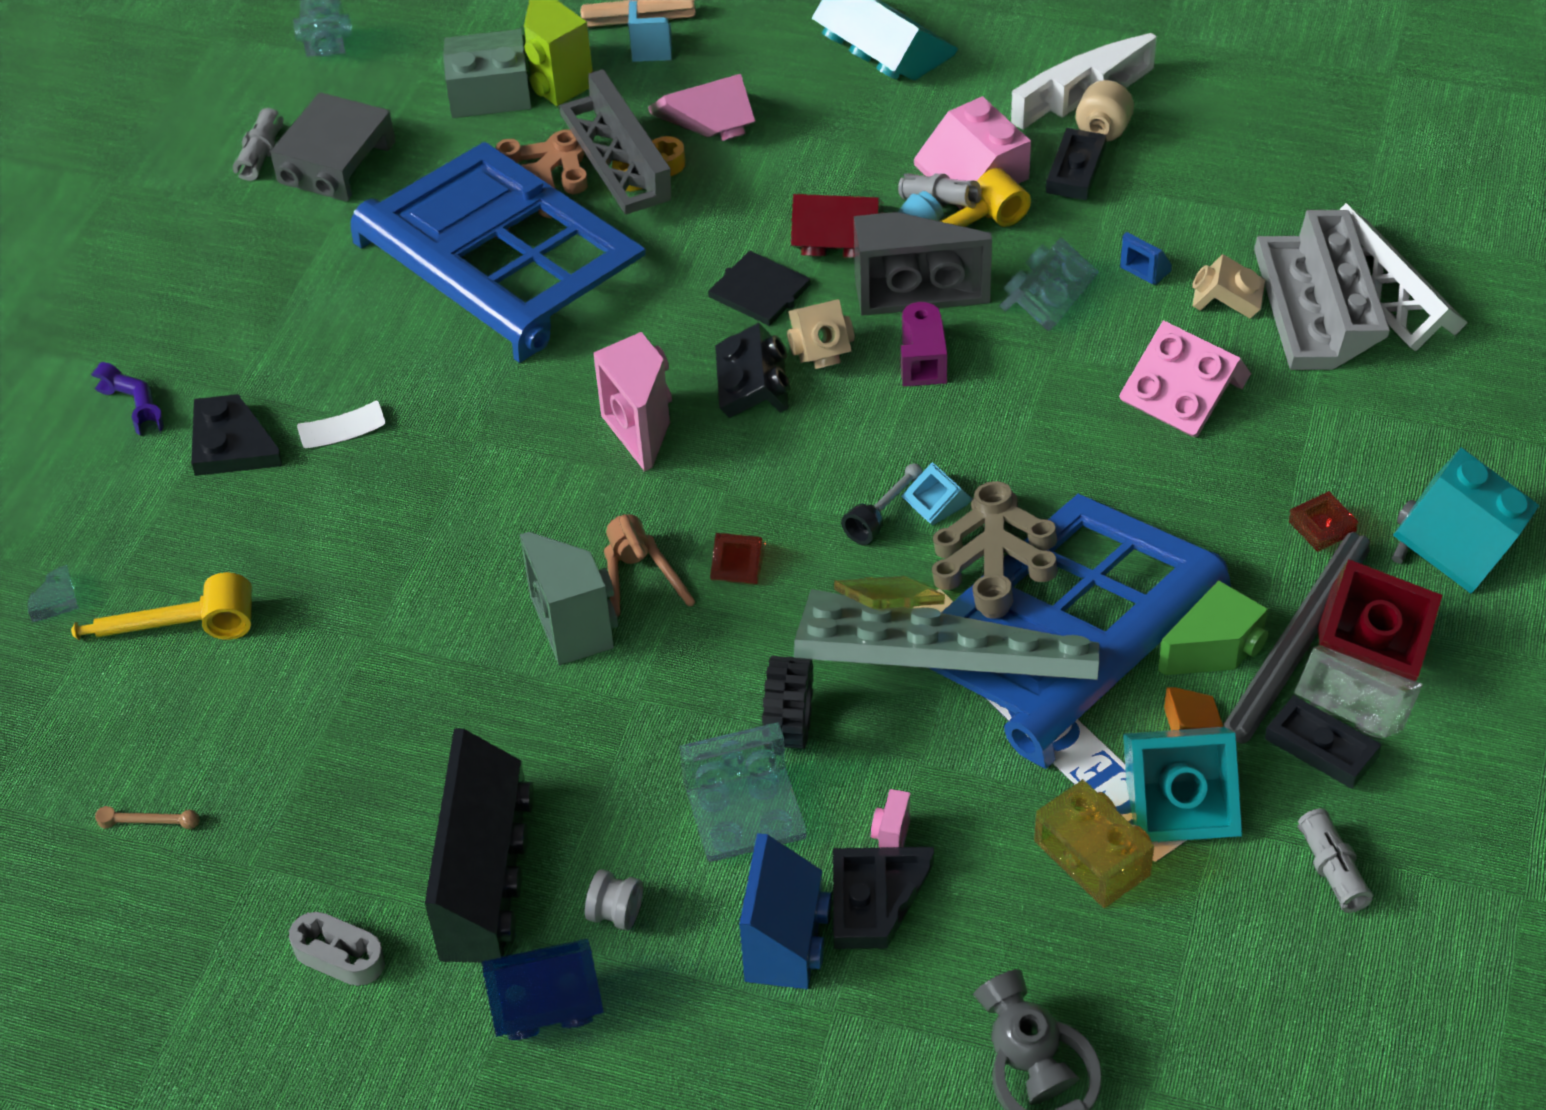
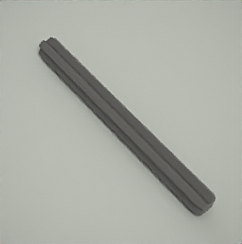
M1351 532L1345 536L1225 721L1224 727L1235 732L1236 741L1240 744L1247 743L1251 739L1318 634L1319 623L1331 586L1347 560L1350 559L1362 564L1370 552L1368 547L1370 540L1365 535L1359 536L1357 533Z

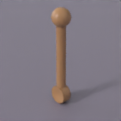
M104 806L95 813V819L101 828H110L116 823L181 824L185 829H193L200 822L198 813L191 809L185 810L181 814L115 813L112 807Z

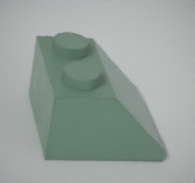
M532 532L520 534L530 597L558 665L613 649L611 629L618 627V621L611 600H607L608 597L614 596L612 582L607 569L598 570L590 551Z

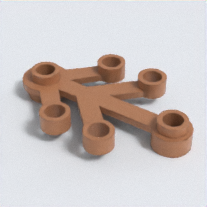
M560 130L551 135L546 142L520 146L517 140L504 139L496 145L498 151L516 163H519L520 160L541 158L536 163L521 166L552 187H554L551 172L557 166H561L564 169L561 176L563 189L567 193L578 194L585 191L588 186L586 171L579 166L585 152L571 130ZM538 210L541 216L553 218L543 210Z

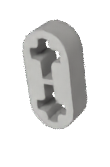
M321 912L306 913L298 917L291 925L289 940L297 960L304 965L356 986L367 985L375 981L382 974L385 967L384 954L379 940L370 932ZM320 933H323L325 942L316 940L315 938L318 937ZM307 937L314 939L309 945H306L305 942ZM364 952H368V960L358 959L354 965L351 964L349 955L360 958Z

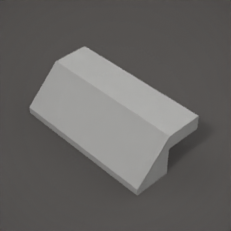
M1307 210L1299 236H1257L1254 251L1262 278L1265 279V288L1290 370L1335 369L1388 337L1390 330L1349 210Z

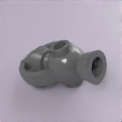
M1021 969L1007 971L981 985L973 993V996L988 1013H996L998 1015L993 1024L991 1036L996 1052L992 1069V1081L996 1097L1004 1110H1026L1013 1098L1008 1089L1005 1079V1064L1014 1070L1029 1073L1030 1079L1025 1084L1030 1105L1045 1102L1068 1090L1079 1081V1077L1065 1063H1057L1054 1059L1061 1041L1073 1048L1083 1060L1088 1072L1089 1084L1086 1097L1082 1102L1076 1099L1055 1110H1091L1099 1096L1101 1070L1098 1057L1088 1040L1072 1027L1056 1022V1019L1048 1009L1037 1003L1024 1001L1023 998L1027 995V988Z

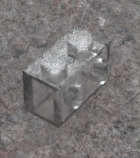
M1320 645L1313 648L1294 693L1309 700L1312 706L1329 715H1340L1354 722L1357 729L1370 736L1386 738L1404 729L1423 685Z

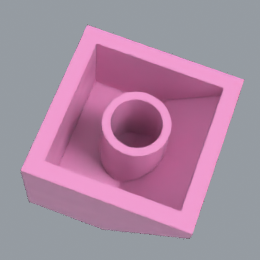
M982 96L948 111L914 158V165L925 176L931 177L933 174L942 173L947 174L951 179L976 181L988 170L1001 168L1019 184L1029 179L1031 140ZM956 205L960 210H962V209H964V208L966 207V206Z
M640 332L598 350L593 354L601 416L640 467L647 471L654 465L669 426L668 403L672 401V396L665 379V371L669 369L667 358L658 345L653 347L644 334Z

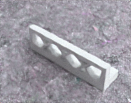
M1347 203L1340 209L1349 210L1359 241L1363 246L1364 256L1374 257L1373 274L1371 277L1379 300L1381 299L1382 283L1398 282L1400 284L1398 302L1382 303L1380 301L1387 324L1410 348L1417 351L1441 326L1453 335H1456L1467 324L1465 319L1365 217ZM1384 268L1389 272V274H1383ZM1409 294H1410L1415 300L1409 301ZM1424 309L1430 317L1411 334L1406 329L1408 310ZM1397 311V317H1395L1391 312Z

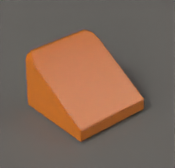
M1176 687L1166 689L1164 710L1171 730L1223 727L1213 696Z

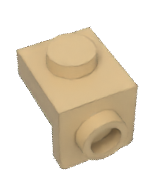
M1222 254L1210 267L1207 265L1203 266L1195 276L1192 287L1195 289L1192 306L1201 311L1212 299L1216 298L1250 319L1261 309L1265 279L1257 275L1253 270L1245 268Z

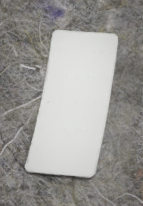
M376 400L366 406L339 416L297 424V429L303 447L312 448L334 444L366 434L383 426L385 419L379 401Z

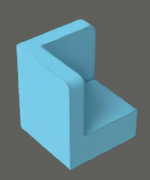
M629 1L628 25L632 62L671 60L672 35L671 24L668 22V18H639L637 1Z

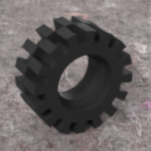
M771 656L769 659V667L767 666L766 672L767 680L764 686V712L762 715L764 746L806 748L808 730L810 729V715L812 713L811 702L814 679L812 659Z

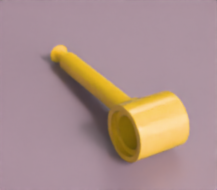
M993 168L985 172L977 180L981 186L979 203H975L976 206L973 208L965 207L940 222L966 227L986 216L987 218L992 217L1000 226H1011L1025 216L1031 204V197L1007 172L1001 168Z
M231 572L218 573L205 581L203 596H200V601L96 618L93 620V624L79 626L75 622L71 628L72 635L77 640H80L81 635L95 633L96 637H103L202 620V627L210 636L224 640L236 639L244 636L251 627L252 585L247 578L240 574Z

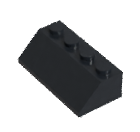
M454 728L425 907L439 962L502 963L505 943H513L515 937V912L510 910L511 899L519 898L521 894L522 872L521 867L516 866L518 854H526L528 829L527 824L522 823L524 812H531L533 808V782L525 781L522 761L462 728Z

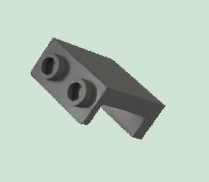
M319 92L270 151L277 181L290 187L348 201L352 196L349 178L371 149L376 148L389 151L396 142L390 110Z

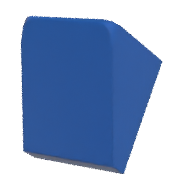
M1128 232L1123 235L1120 263L1122 269L1153 285L1158 284L1171 272L1172 264L1161 249Z

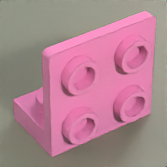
M1163 320L1119 397L1124 403L1192 437H1197L1228 384L1230 383L1243 389L1251 373L1240 357Z

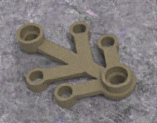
M992 481L982 484L976 489L971 502L972 511L950 527L940 529L933 535L935 553L937 556L945 559L937 561L932 566V575L937 588L941 590L954 589L962 582L961 571L984 555V576L979 578L972 588L974 602L977 610L985 617L995 619L1005 616L1014 601L1011 582L1004 576V552L1026 564L1030 578L1037 582H1047L1054 579L1058 574L1055 554L1046 551L1057 543L1055 524L1050 520H1040L1019 508L1017 496L1010 486L1003 482ZM1004 521L1027 532L1029 544L1005 531ZM985 524V531L963 547L962 539Z

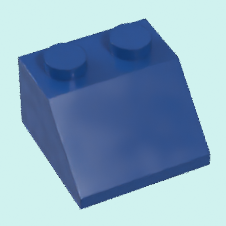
M757 833L739 923L744 981L808 989L811 970H820L822 966L824 937H817L819 923H829L832 893L823 891V876L820 868L770 835Z

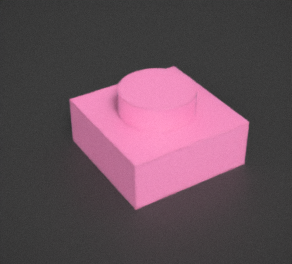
M890 789L885 809L876 808L872 821L871 838L879 839V848L904 847L910 825V792Z

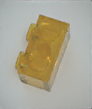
M1082 779L1036 811L1034 842L1102 908L1105 909L1151 876L1154 845L1148 834L1140 826L1130 824L1116 810L1114 803L1106 794L1096 792L1085 780Z

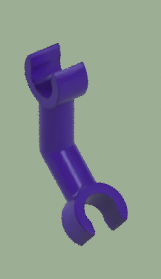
M99 363L91 376L101 379L95 390L105 395H112L115 391L134 396L136 408L132 412V420L135 432L141 436L140 426L147 420L156 421L161 432L164 427L161 410L153 403L149 384L143 380L123 375L117 367L110 363Z

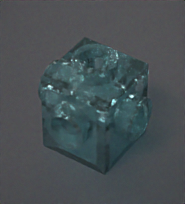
M300 0V18H294L293 20L294 33L297 42L303 41L306 57H327L346 53V37H352V26L349 13H343L341 0Z

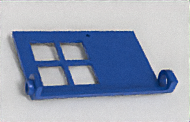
M485 141L381 202L378 199L364 201L357 207L351 218L352 239L355 245L363 248L370 243H374L512 342L513 357L519 363L534 353L541 351L548 344L551 315L646 255L644 247ZM540 209L568 227L534 249L507 231V229ZM576 234L605 252L572 274L543 256ZM495 236L523 254L490 276H486L461 258ZM531 262H535L561 280L526 303L498 284Z
M1081 494L1074 496L1048 519L1056 526L1057 543L1046 551L1055 554L1057 567L1082 578L1058 602L1052 606L1014 588L1029 573L1026 564L1010 555H1006L1004 557V576L1011 582L1014 601L1005 616L992 619L985 617L978 611L974 602L973 585L941 613L1061 636L1078 635L1088 638L1089 641L1098 642V680L929 668L1015 713L1016 715L1004 726L1007 740L1020 755L1044 769H1047L1055 761L1053 742L1151 652L1218 580L1231 587L1227 564L1218 554L1204 550ZM1082 526L1122 543L1093 570L1053 552ZM1027 537L1024 541L1029 544V540ZM1134 549L1175 567L1146 595L1105 576ZM1094 585L1136 603L1106 631L1065 612Z

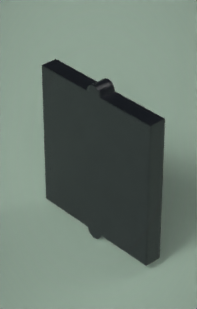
M749 251L732 268L725 269V275L708 290V296L770 326L787 308L794 307V301L811 285L810 278Z

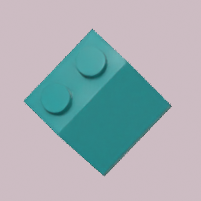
M1461 447L1434 476L1393 536L1469 593H1472L1519 537L1539 507V504Z
M1226 727L1123 734L1126 783L1137 843L1242 836L1235 732Z

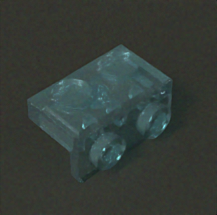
M1061 237L1049 249L1042 244L1027 259L1025 263L1030 267L1029 271L1025 273L1021 269L1005 285L1003 289L1009 294L999 307L1006 312L1017 302L1049 331L1060 321L1099 271Z

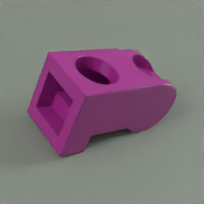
M912 303L906 306L902 312V386L946 384L947 349L941 313L931 303Z

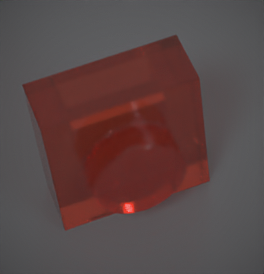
M1330 491L1292 508L1289 516V523L1317 552L1342 541L1348 533H1356L1358 520Z

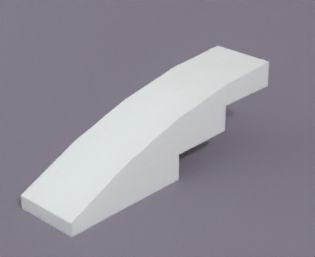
M1148 33L1114 42L1075 56L1040 73L1012 91L1011 123L1024 130L1049 111L1063 118L1077 108L1087 88L1097 81H1115L1127 88L1154 68L1157 36Z

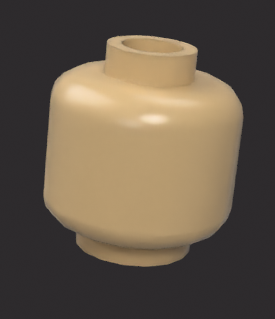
M1102 80L1095 82L1087 88L1076 108L1078 128L1083 131L1106 134V142L1118 138L1123 134L1133 115L1134 101L1131 93L1123 85L1115 81Z

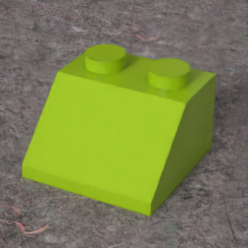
M529 0L524 22L526 36L525 51L529 58L531 72L529 82L537 95L544 96L555 106H559L589 89L588 74L593 73L587 21L558 0Z

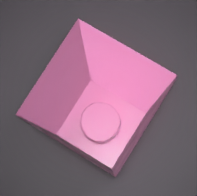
M741 74L665 95L648 107L650 114L706 137L720 134L722 141L746 134L744 127L755 122Z

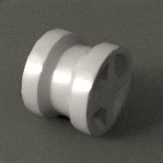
M598 870L587 893L585 918L596 923L604 919L609 920L618 929L630 930L635 923L641 906L643 882L633 877H629L626 880L616 879L611 871Z

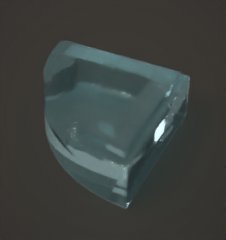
M67 565L48 573L45 576L46 581L37 589L35 594L33 592L28 599V613L32 623L79 609Z

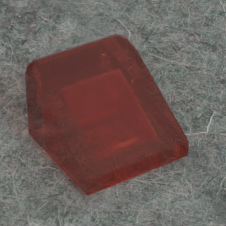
M716 532L710 579L757 585L766 546L763 537Z

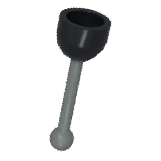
M916 463L909 464L905 469V475L874 506L862 503L852 507L841 520L845 534L858 544H869L883 527V516L880 512L911 481L914 482L923 473L921 466Z

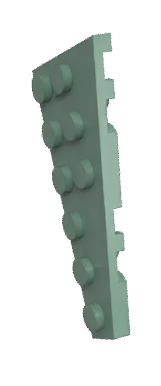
M811 589L794 640V658L1098 680L1099 643L1089 641L1088 638L1078 635L1061 636L943 614L933 608H911Z

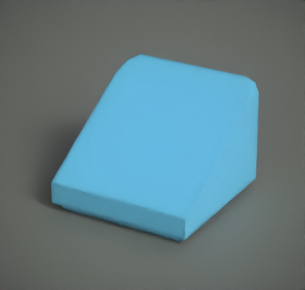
M933 462L901 496L932 526L967 506L973 499Z

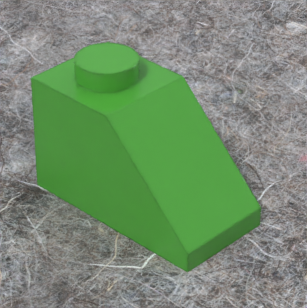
M1218 580L1162 639L1158 671L1165 675L1235 670L1248 655L1254 657L1263 648L1268 638V631L1265 630L1268 608Z

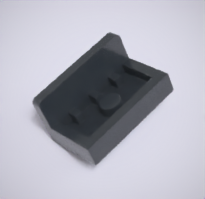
M757 323L715 345L719 408L729 418L765 400H768L780 413L789 409L787 391L790 390V383L785 373L784 359L787 358V351L777 335L772 336L760 323Z

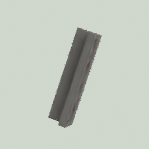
M599 70L589 73L590 96L560 105V115L625 215L670 201V167L605 71ZM589 111H594L597 115L593 122L576 117V115ZM596 135L613 139L610 146L592 142ZM612 160L630 165L626 172L609 168ZM631 185L646 189L647 192L629 198L625 191Z

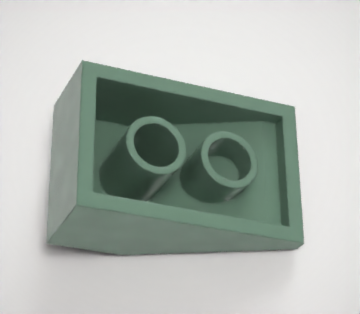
M522 29L444 38L445 81L452 118L531 109Z

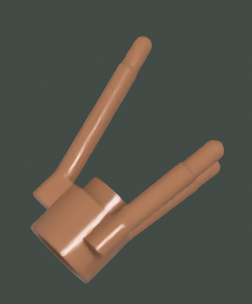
M632 514L621 515L609 523L606 533L610 544L603 551L608 562V574L614 590V596H611L610 600L617 617L620 615L618 561L622 560L627 564H634L643 560L647 553L650 554L686 605L691 607L695 604L694 598L658 549L653 536L646 534L643 524L637 516Z

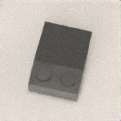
M900 212L854 216L855 283L861 316L903 312L906 306L916 302H928L937 308L990 303L991 233Z

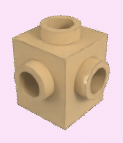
M839 299L788 311L793 328L787 331L788 342L794 356L799 355L801 363L813 361L815 369L841 363L839 354L851 352L850 342L854 341L853 325L848 315L843 316ZM819 330L823 333V341L818 337Z

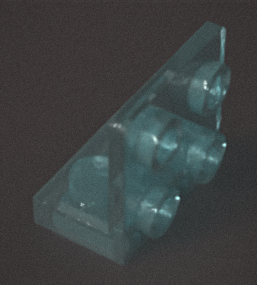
M779 722L679 746L683 783L706 859L709 862L754 852L757 833L768 834L782 844L806 838V827L786 771L784 737Z

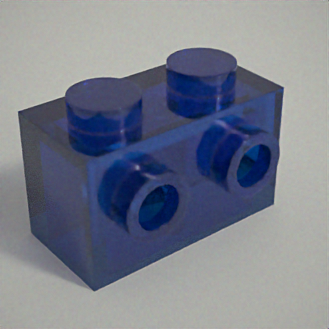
M588 938L482 961L483 976L496 1037L507 1035L509 1040H522L539 1034V1027L561 1023L562 1028L580 1027L591 1023L594 1020L593 1015L604 1013Z

